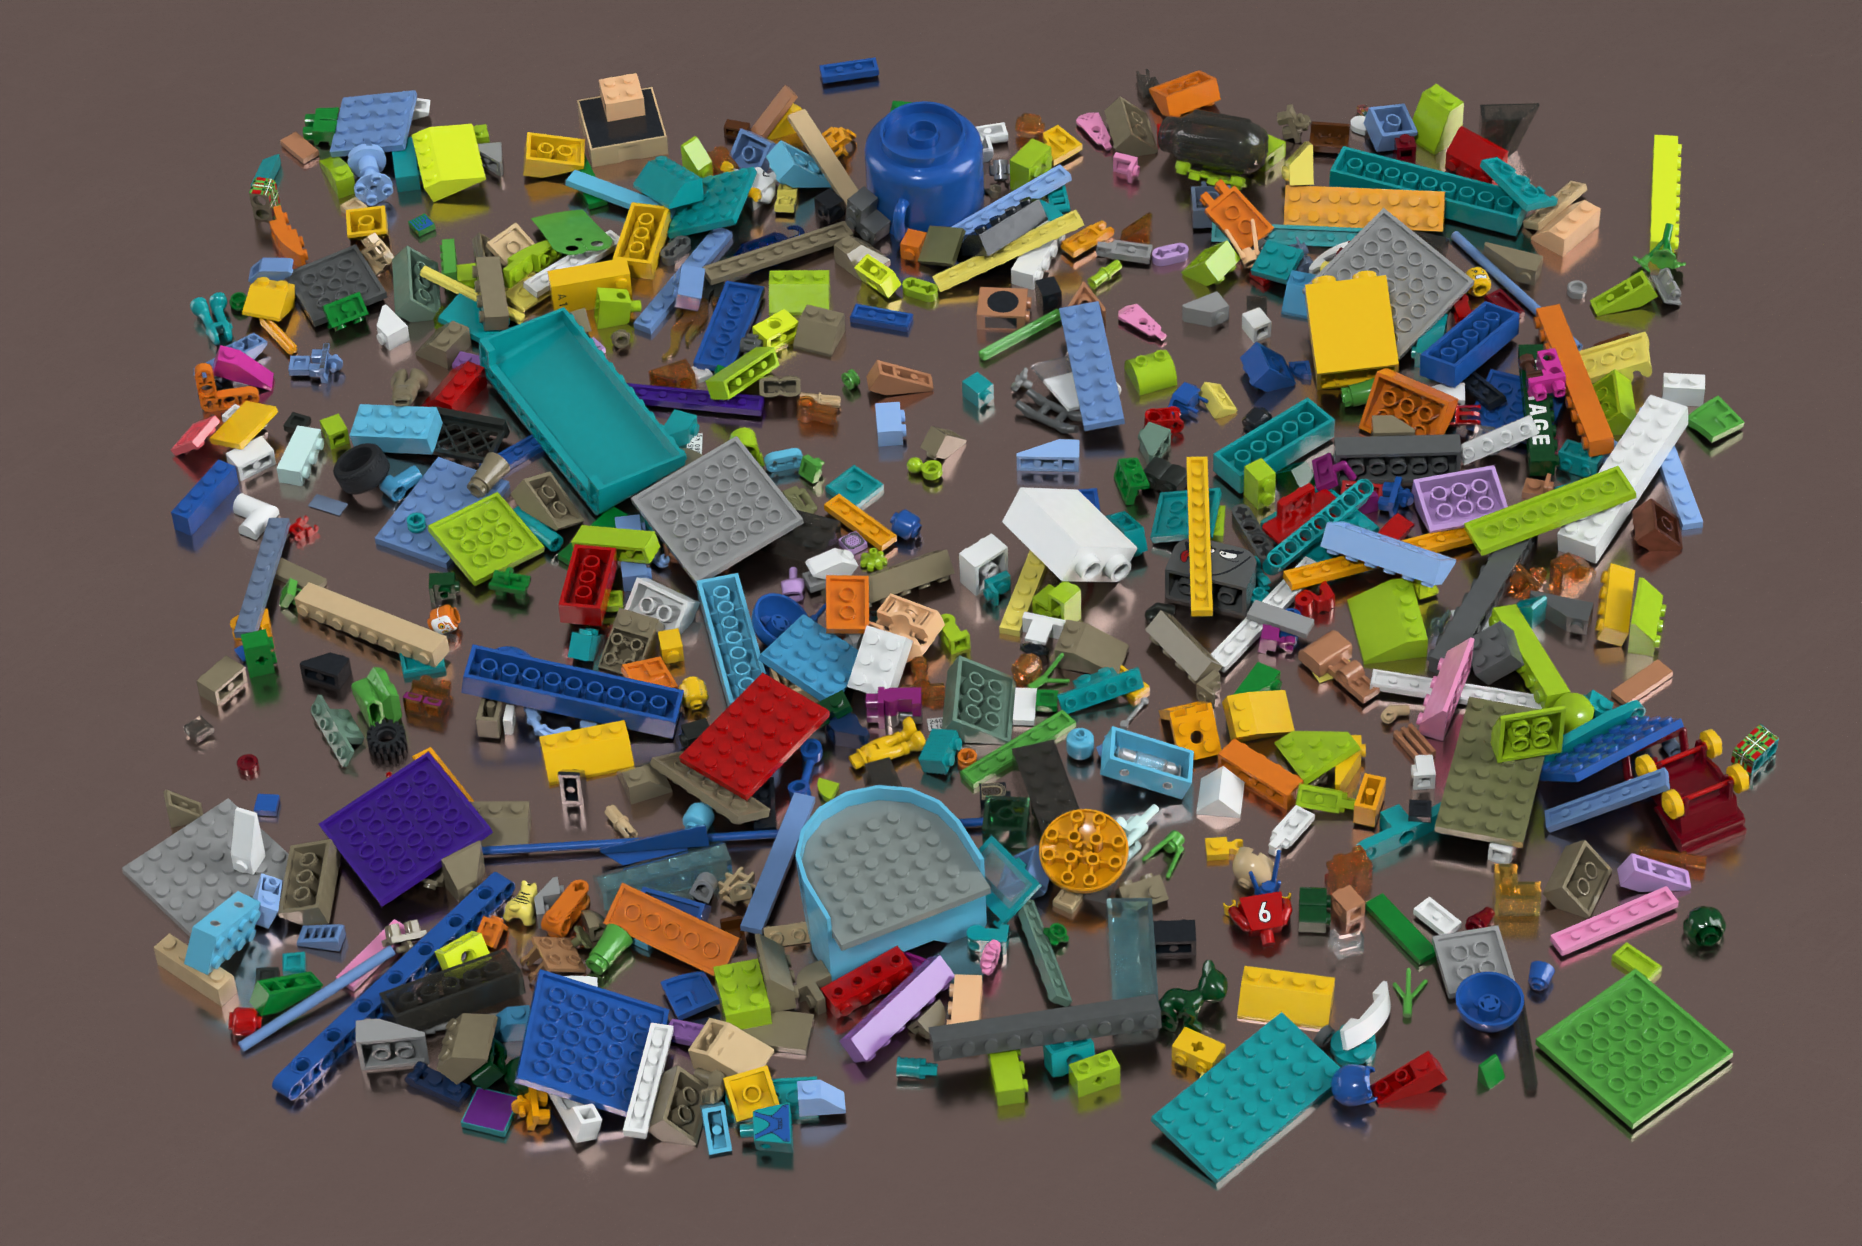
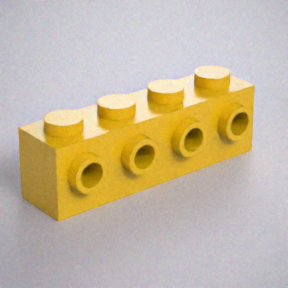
M1611 563L1608 570L1603 571L1600 580L1603 586L1599 592L1601 602L1597 609V614L1600 617L1595 626V630L1598 631L1597 640L1622 647L1627 638L1630 626L1635 570Z

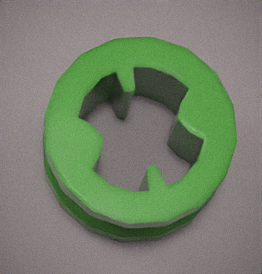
M853 369L841 375L842 382L848 389L851 390L854 386L860 385V378Z

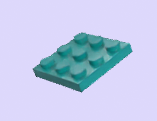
M1209 488L1210 539L1213 538L1222 496L1220 488ZM1187 490L1160 492L1150 536L1152 543L1182 541L1189 538Z

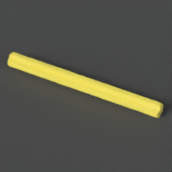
M424 266L420 271L421 277L456 294L460 293L474 301L479 296V293H475L474 289L428 266ZM508 306L509 319L517 324L523 323L525 314Z

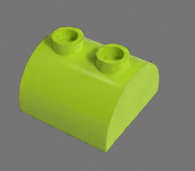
M1165 349L1146 355H1139L1136 358L1125 361L1124 369L1139 396L1177 385L1175 366L1170 354Z

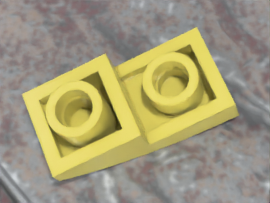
M779 184L777 199L774 204L775 212L794 213L799 188H792L787 184Z

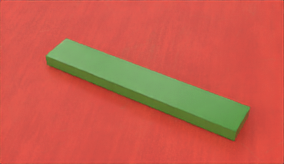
M1062 709L961 770L960 777L975 789L979 786V783H985L1074 729L1076 721Z

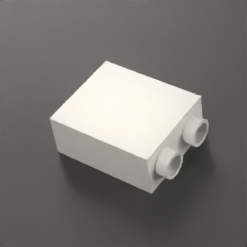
M1020 487L1002 521L1061 581L1120 582L1129 574L1131 570L1130 561L1138 549L1079 490Z

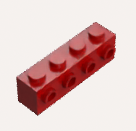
M897 945L820 988L825 997L826 1007L836 1020L849 1015L853 1010L862 1005L869 1004L876 997L887 994L891 989L902 983L913 972L912 963Z

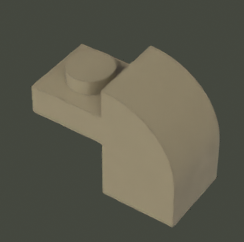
M822 960L805 966L798 973L796 979L799 1002L806 1001L808 1006L814 1008L818 1015L826 1012L825 997L820 988L832 982L831 974Z

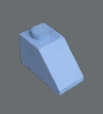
M822 1080L797 1081L799 1117L846 1113L843 1091Z

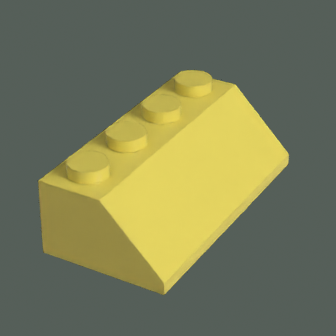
M1304 142L1285 161V166H1282V178L1289 185H1314L1313 145L1310 142Z

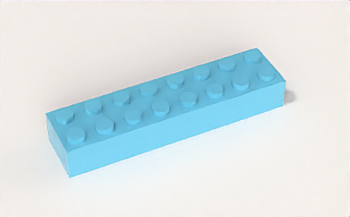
M738 573L697 581L698 599L727 707L762 672L766 674L764 664L758 660L760 650Z

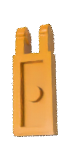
M1101 220L1062 241L1061 248L1071 257L1075 258L1097 245L1098 241L1102 242L1111 238L1115 231L1112 227H1107V223Z

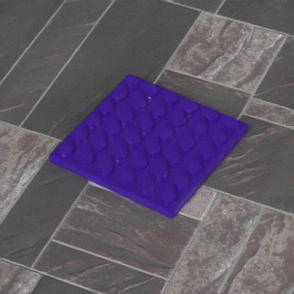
M429 752L423 754L318 824L327 838L333 841L339 853L381 907L442 867L441 859L479 840L482 841L493 833L491 827Z

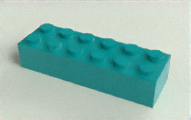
M1307 397L1213 454V471L1241 494L1244 492V466L1262 458L1276 473L1334 438L1335 419Z

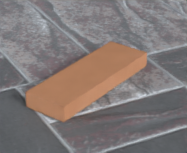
M784 85L750 130L767 138L798 96L790 87Z
M1657 659L1613 689L1611 696L1622 705L1633 700H1639L1671 678L1673 671Z

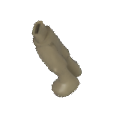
M417 368L411 369L409 379L406 369H400L393 374L390 384L392 389L391 399L394 406H409L415 400L418 392H422L427 388L429 379L423 371Z

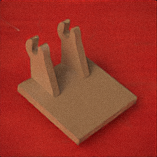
M532 936L533 948L520 959L522 967L525 963L528 967L531 966L539 958L543 960L537 969L528 975L530 983L533 979L536 982L540 969L548 972L585 973L587 970L576 948L573 946L571 938Z

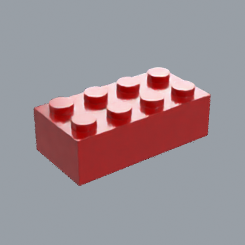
M574 545L558 604L561 623L602 626L618 567L616 548Z

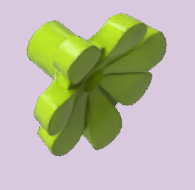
M871 548L869 554H861L862 561L860 566L862 568L867 567V570L870 572L874 571V567L877 570H881L883 565L888 564L887 558H884V552L878 551L876 548Z

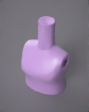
M791 567L789 569V579L781 581L782 595L798 602L804 598L805 580L797 578L798 569Z

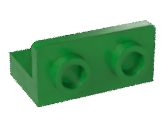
M360 292L322 306L329 323L328 329L334 328L335 331L345 328V323L352 321L353 324L365 320L363 316L369 314Z
M1138 458L1118 459L1113 477L1125 505H1134L1139 490L1149 489L1150 484Z

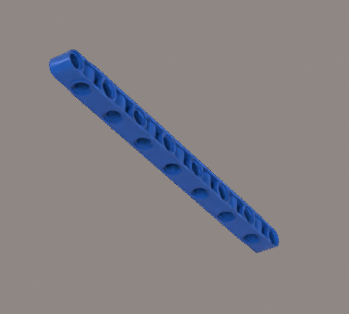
M493 872L278 1073L273 1080L272 1088L289 1100H295L356 1044L357 1020L382 1019L439 965L435 951L468 932L475 931L479 927L483 916L489 918L513 894L515 883L500 873Z

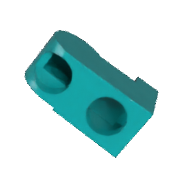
M1000 924V929L973 925L967 929V946L970 950L983 953L987 943L995 939L1001 944L1000 954L1007 955L1010 939L1009 925Z

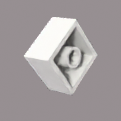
M991 533L972 546L965 548L959 553L960 582L975 596L981 594L984 589L985 579L1006 570L1009 573L1008 547Z

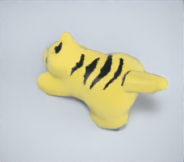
M525 880L521 882V890L518 895L508 901L505 906V913L503 915L505 921L511 922L515 918H519L525 926H532L536 923L534 916V897L538 894L536 883L530 884Z

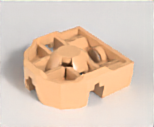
M891 593L876 611L878 618L876 623L869 621V626L904 636L913 641L906 663L917 657H922L945 626L937 610ZM916 638L923 640L925 643L920 645Z

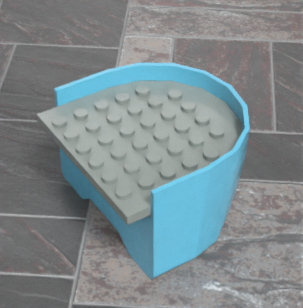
M885 785L870 786L844 792L820 806L801 829L795 856L805 922L813 953L818 961L822 960L830 972L832 982L897 945L902 952H905L933 940L951 943L967 936V929L973 925H981L985 928L987 924L986 895L991 894V888L985 880L984 858L961 821L940 800L913 788Z

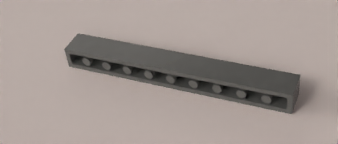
M1538 535L1489 554L1488 562L1486 565H1482L1479 577L1475 578L1471 584V590L1469 593L1466 592L1464 594L1461 606L1456 607L1452 621L1449 620L1447 622L1444 634L1439 635L1437 638L1436 647L1429 651L1427 656L1429 671L1439 674L1437 667L1440 658H1445L1448 650L1483 630L1492 614L1493 608L1497 607L1538 540Z
M1156 994L934 1026L929 1027L930 1047L934 1062L1151 1030L1162 1028L1161 1009Z

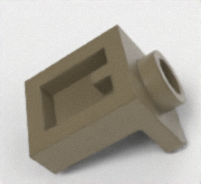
M1213 670L1196 685V698L1199 701L1211 702L1212 708L1215 706V694L1221 687V674Z

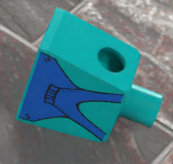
M790 1103L754 1110L753 1123L740 1124L741 1138L754 1137L757 1150L793 1153L792 1111Z

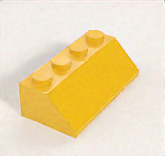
M625 720L539 737L549 786L559 784L558 772L563 769L585 770V777L590 778L615 773L634 766Z
M1244 966L1237 1018L1270 1022L1282 1012L1296 1026L1322 1029L1325 1025H1329L1335 978Z

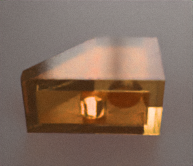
M1567 552L1551 560L1549 578L1562 591L1596 575L1597 571L1584 558Z

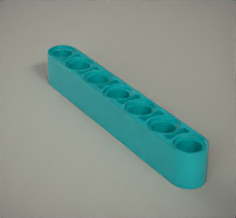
M1367 479L1358 480L1272 549L1263 561L1262 568L1264 572L1271 576L1276 575L1323 538L1327 522L1344 521L1364 505L1373 493V484ZM1315 525H1319L1322 529L1316 528ZM1300 537L1306 538L1307 541H1303ZM1285 548L1290 549L1292 553L1287 552ZM1270 560L1275 561L1278 565L1272 564Z

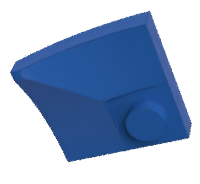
M704 971L682 974L660 982L678 1020H683L720 1004L719 998Z

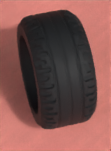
M365 443L357 445L341 455L335 463L333 474L343 491L348 494L357 495L366 493L382 483L388 475L390 464L378 445Z

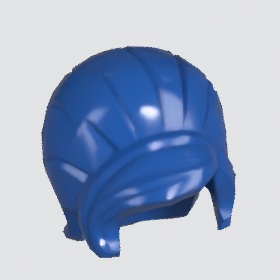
M1356 1064L1340 1067L1334 1073L1331 1080V1091L1334 1098L1340 1104L1348 1107L1376 1101L1377 1097H1372L1369 1078L1370 1073L1375 1072V1068Z

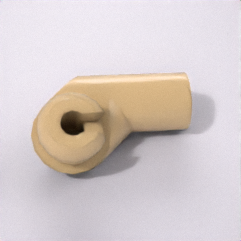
M1389 705L1382 712L1381 719L1385 723H1392L1398 716L1410 715V706Z

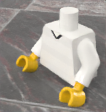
M724 161L720 168L724 172L738 170L728 161ZM761 167L755 168L757 175L745 201V204L753 211L763 204H770L776 195L775 183L778 181L774 171L767 174Z

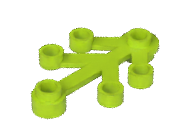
M1176 160V173L1187 175L1189 172V179L1200 181L1201 177L1207 179V184L1215 185L1221 179L1225 184H1231V188L1234 185L1238 190H1242V187H1247L1246 178L1231 175L1230 178L1224 175L1218 176L1205 170L1197 171L1191 169V163Z

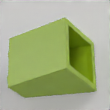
M1438 84L1422 92L1412 119L1418 131L1417 135L1414 136L1415 142L1433 155L1450 146L1459 127L1463 126L1464 102Z

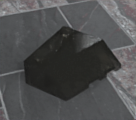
M1539 103L1480 105L1478 135L1506 149L1508 156H1510L1518 149L1540 106Z

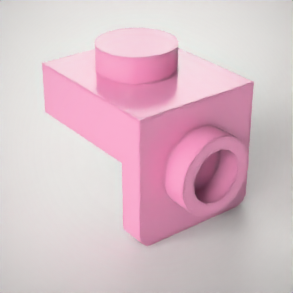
M1116 152L1113 156V172L1128 175V183H1132L1134 178L1138 177L1140 173L1138 157Z

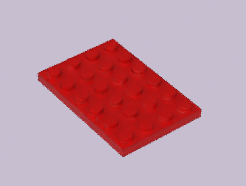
M762 672L679 756V759L684 765L747 801L829 718L830 712L828 709Z

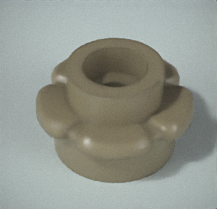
M624 329L613 332L611 335L612 343L617 348L626 347L630 342V333Z

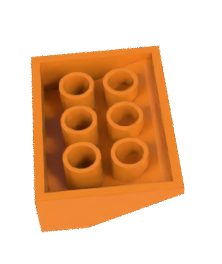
M1385 368L1376 372L1359 429L1371 433L1372 415H1393L1414 428L1415 435H1444L1453 418L1459 399Z

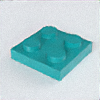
M1267 240L1251 268V274L1287 285L1291 271H1296L1304 256V251Z

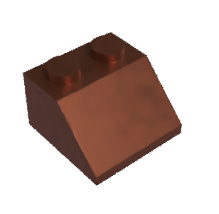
M1652 498L1632 510L1635 530L1634 538L1638 545L1645 547L1649 551H1680L1683 549L1680 523L1677 516Z

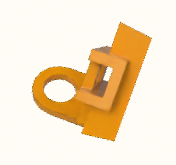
M830 127L822 133L837 158L842 154L845 156L849 155L845 145L856 138L855 133L842 127Z

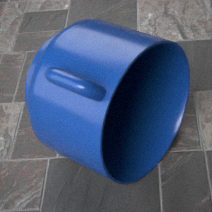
M928 101L913 102L892 110L871 129L866 139L864 150L866 188L878 197L877 210L891 221L889 233L894 235L897 242L902 241L908 228L928 232L930 225L952 227L983 209V145L978 130L966 117L944 104Z

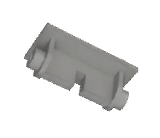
M1669 268L1660 269L1657 276H1650L1664 303L1682 304L1679 299L1681 297V290L1676 282L1673 281Z

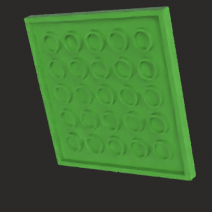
M1637 969L1631 971L1536 1038L1535 1043L1631 1129L1640 1125L1733 1057V1051Z

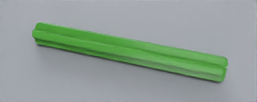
M1059 309L1045 314L979 350V358L982 361H986L1060 321Z

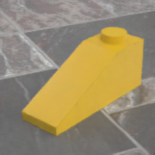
M1351 735L1361 750L1335 766L1336 790H1342L1343 792L1346 790L1361 767V757H1366V744H1361V735Z

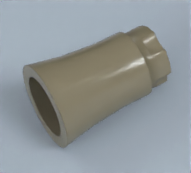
M487 453L482 464L471 477L467 489L475 497L483 498L501 478L510 472L508 462L497 453Z

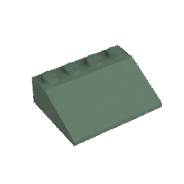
M959 655L947 670L942 729L957 730L959 738L964 743L1004 745L1011 741L1016 677Z

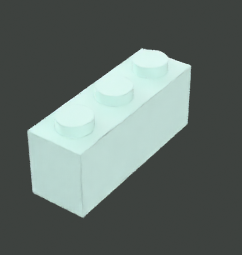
M297 425L277 466L279 483L303 486L305 480L310 476L313 464L315 465L317 462L319 451L324 447L321 429Z

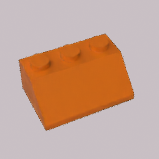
M1200 70L1149 88V92L1161 114L1170 119L1179 118L1181 114L1186 112H1195L1203 106H1212L1214 102L1221 100L1217 78Z

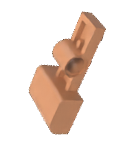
M1336 630L1330 631L1299 651L1298 659L1319 678L1326 673L1330 674L1363 704L1380 693V688L1373 687L1370 690L1371 680L1365 675L1362 665L1357 660L1348 661L1352 658V644Z

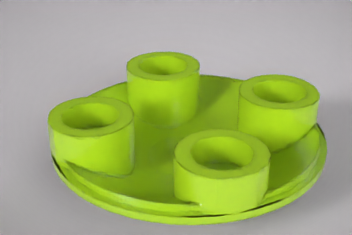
M1579 693L1565 694L1553 706L1565 705L1566 707L1564 735L1592 720L1595 711L1591 702Z

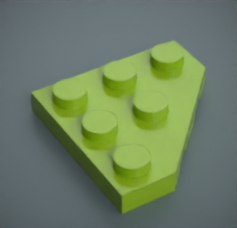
M1291 731L1274 742L1279 752L1303 780L1304 784H1309L1361 750L1349 732Z

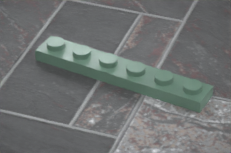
M1029 899L1016 914L1021 921L1022 930L1027 937L1028 946L1032 950L1035 958L1034 962L1041 974V980L1046 987L1049 1000L1054 1004L1067 1007L1072 1003L1071 996L1049 939L1043 934L1044 926L1035 902Z

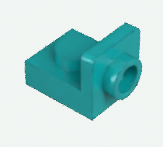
M1007 570L984 580L983 594L985 599L990 601L994 607L998 606L999 595L1011 590V576Z

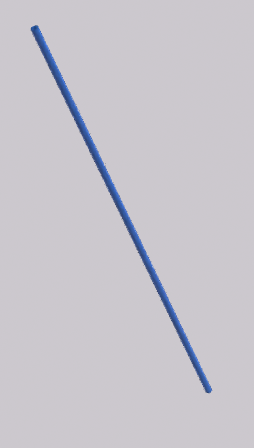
M984 817L959 819L964 827L985 826ZM779 829L708 833L707 835L709 842L774 839ZM639 838L482 847L483 855L599 849Z

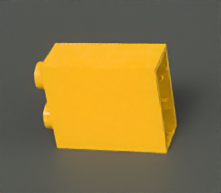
M1361 271L1354 274L1352 279L1336 281L1334 276L1325 275L1313 279L1312 284L1305 285V304L1317 390L1348 387V385L1374 378L1377 371L1385 368L1399 373V361L1386 275L1377 276L1374 271Z

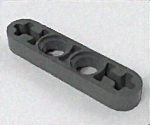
M1237 504L1232 508V521L1252 554L1259 558L1262 566L1266 556L1274 547L1251 509L1245 504ZM1246 526H1252V527H1254L1255 529L1249 531V530H1246V529H1244V528H1245ZM1261 540L1263 541V543L1257 545L1254 544L1253 541Z

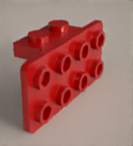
M1308 483L1277 501V516L1264 523L1262 530L1279 545L1337 497L1327 489H1322L1315 493V487ZM1315 525L1316 528L1322 529L1319 525ZM1300 537L1303 541H1307L1306 538Z

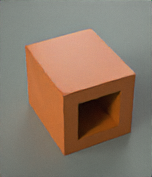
M908 228L900 243L902 259L918 262L927 232Z

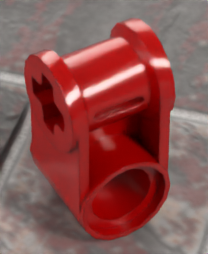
M1176 406L1148 409L1145 412L1144 428L1148 422L1171 429L1172 434L1181 432L1184 429V422L1180 419V409Z

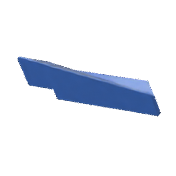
M700 824L599 849L601 853L624 866L687 851V847L709 846V840L705 824Z

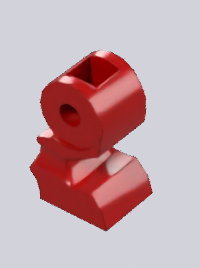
M1326 580L1319 586V596L1309 590H1303L1295 596V609L1306 617L1311 616L1314 611L1319 614L1322 611L1330 612L1332 608H1335V594Z

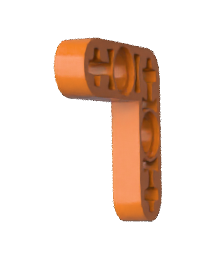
M200 363L195 367V380L202 410L214 412L228 410L234 404L241 406L245 401L259 402V391L256 387L246 386L217 391L212 366L207 363ZM202 372H206L207 378H203ZM205 385H209L212 387L208 390L202 389V387ZM227 397H234V398H235L233 401H226V400H225V398H227Z

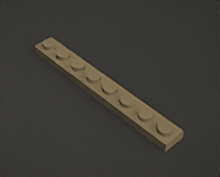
M842 221L703 266L702 268L705 269L704 276L710 285H714L834 246L835 243L846 236H853V232L846 222Z

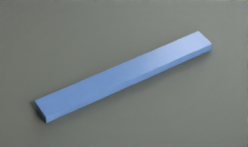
M794 792L740 925L741 931L763 934L764 927H766L796 852L801 829L807 823L816 800L814 796Z

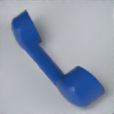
M808 739L801 745V755L806 763L801 780L793 781L788 785L791 799L794 792L811 796L809 785L814 764L819 762L823 756L822 745L817 739Z

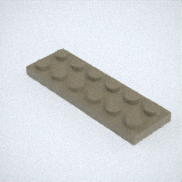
M684 751L652 757L650 766L658 770L660 774L670 778L673 783L686 789L689 794L699 798L702 803L711 806L717 813L730 819L732 823L740 825L744 822L757 821L769 817L770 808L752 796L746 801L681 763L679 756Z

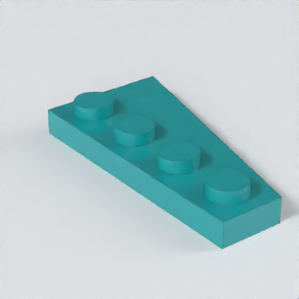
M1498 157L1481 161L1480 167L1524 211L1556 206L1558 198L1547 196L1542 187L1538 186L1536 188L1531 185L1529 178L1515 174L1516 170Z

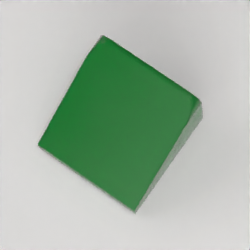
M1493 1054L1478 1065L1477 1080L1486 1088L1491 1089L1505 1079V1073L1496 1054Z

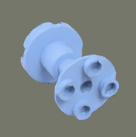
M361 144L354 147L348 154L347 164L353 175L360 177L354 186L355 196L367 205L374 206L393 193L391 179L381 173L386 165L385 153L381 147L372 144V146Z

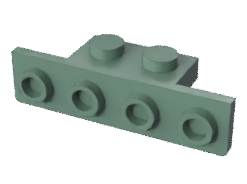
M317 695L310 711L342 767H347L355 752L351 744H362L365 737L348 709H330L323 696Z

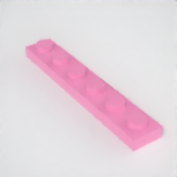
M1665 886L1550 935V941L1560 955L1564 956L1678 907L1679 901L1670 889Z

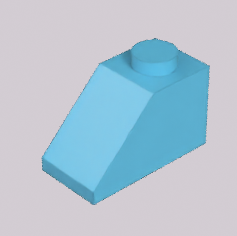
M717 1102L715 1104L700 1105L709 1155L732 1151L724 1103Z

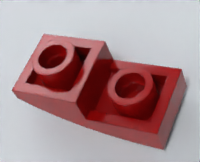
M1397 513L1378 533L1397 540H1404L1415 524Z

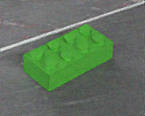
M454 238L443 239L442 245H440V252H443L440 253L441 261H443L441 262V272L457 281Z

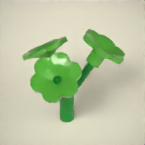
M1666 223L1662 240L1648 255L1646 254L1642 259L1635 256L1632 257L1648 273L1651 272L1648 267L1650 261L1660 269H1675L1686 265V262H1677L1676 255L1672 252L1670 239L1673 224Z

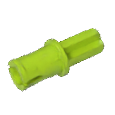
M1114 260L1108 266L1099 268L1096 274L1087 279L1088 285L1092 289H1096L1102 283L1110 281L1111 276L1122 268L1120 261Z

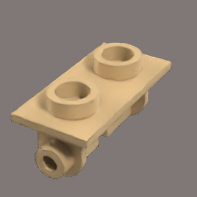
M803 921L800 923L764 927V936L782 946L810 942L807 925Z

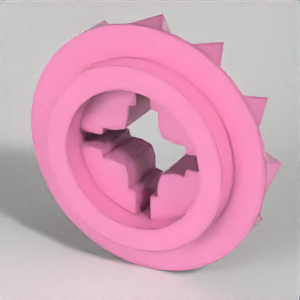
M995 939L987 943L981 956L980 968L985 975H990L995 971L1000 958L1001 944Z

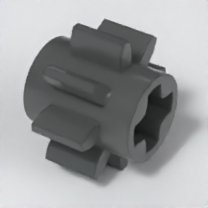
M747 333V337L741 338L740 352H745V355L755 347H763V340L758 339L759 335Z

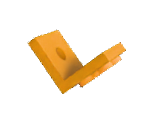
M1197 701L1159 710L1160 719L1170 720L1175 745L1194 751L1193 760L1218 755L1222 750L1211 702ZM1194 731L1201 733V740L1198 743L1191 741V734Z

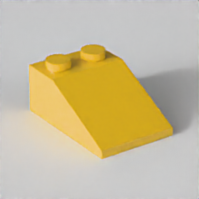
M527 132L524 147L523 176L545 178L584 169L585 139Z
M1285 690L1229 695L1222 702L1231 741L1236 739L1239 742H1245L1295 731Z

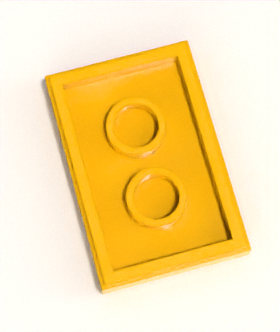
M245 401L209 439L212 444L242 450L278 413L276 406Z

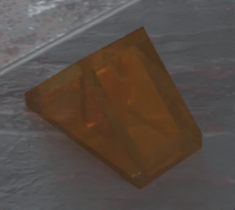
M1149 212L1124 228L1121 232L1120 240L1151 245L1152 214Z

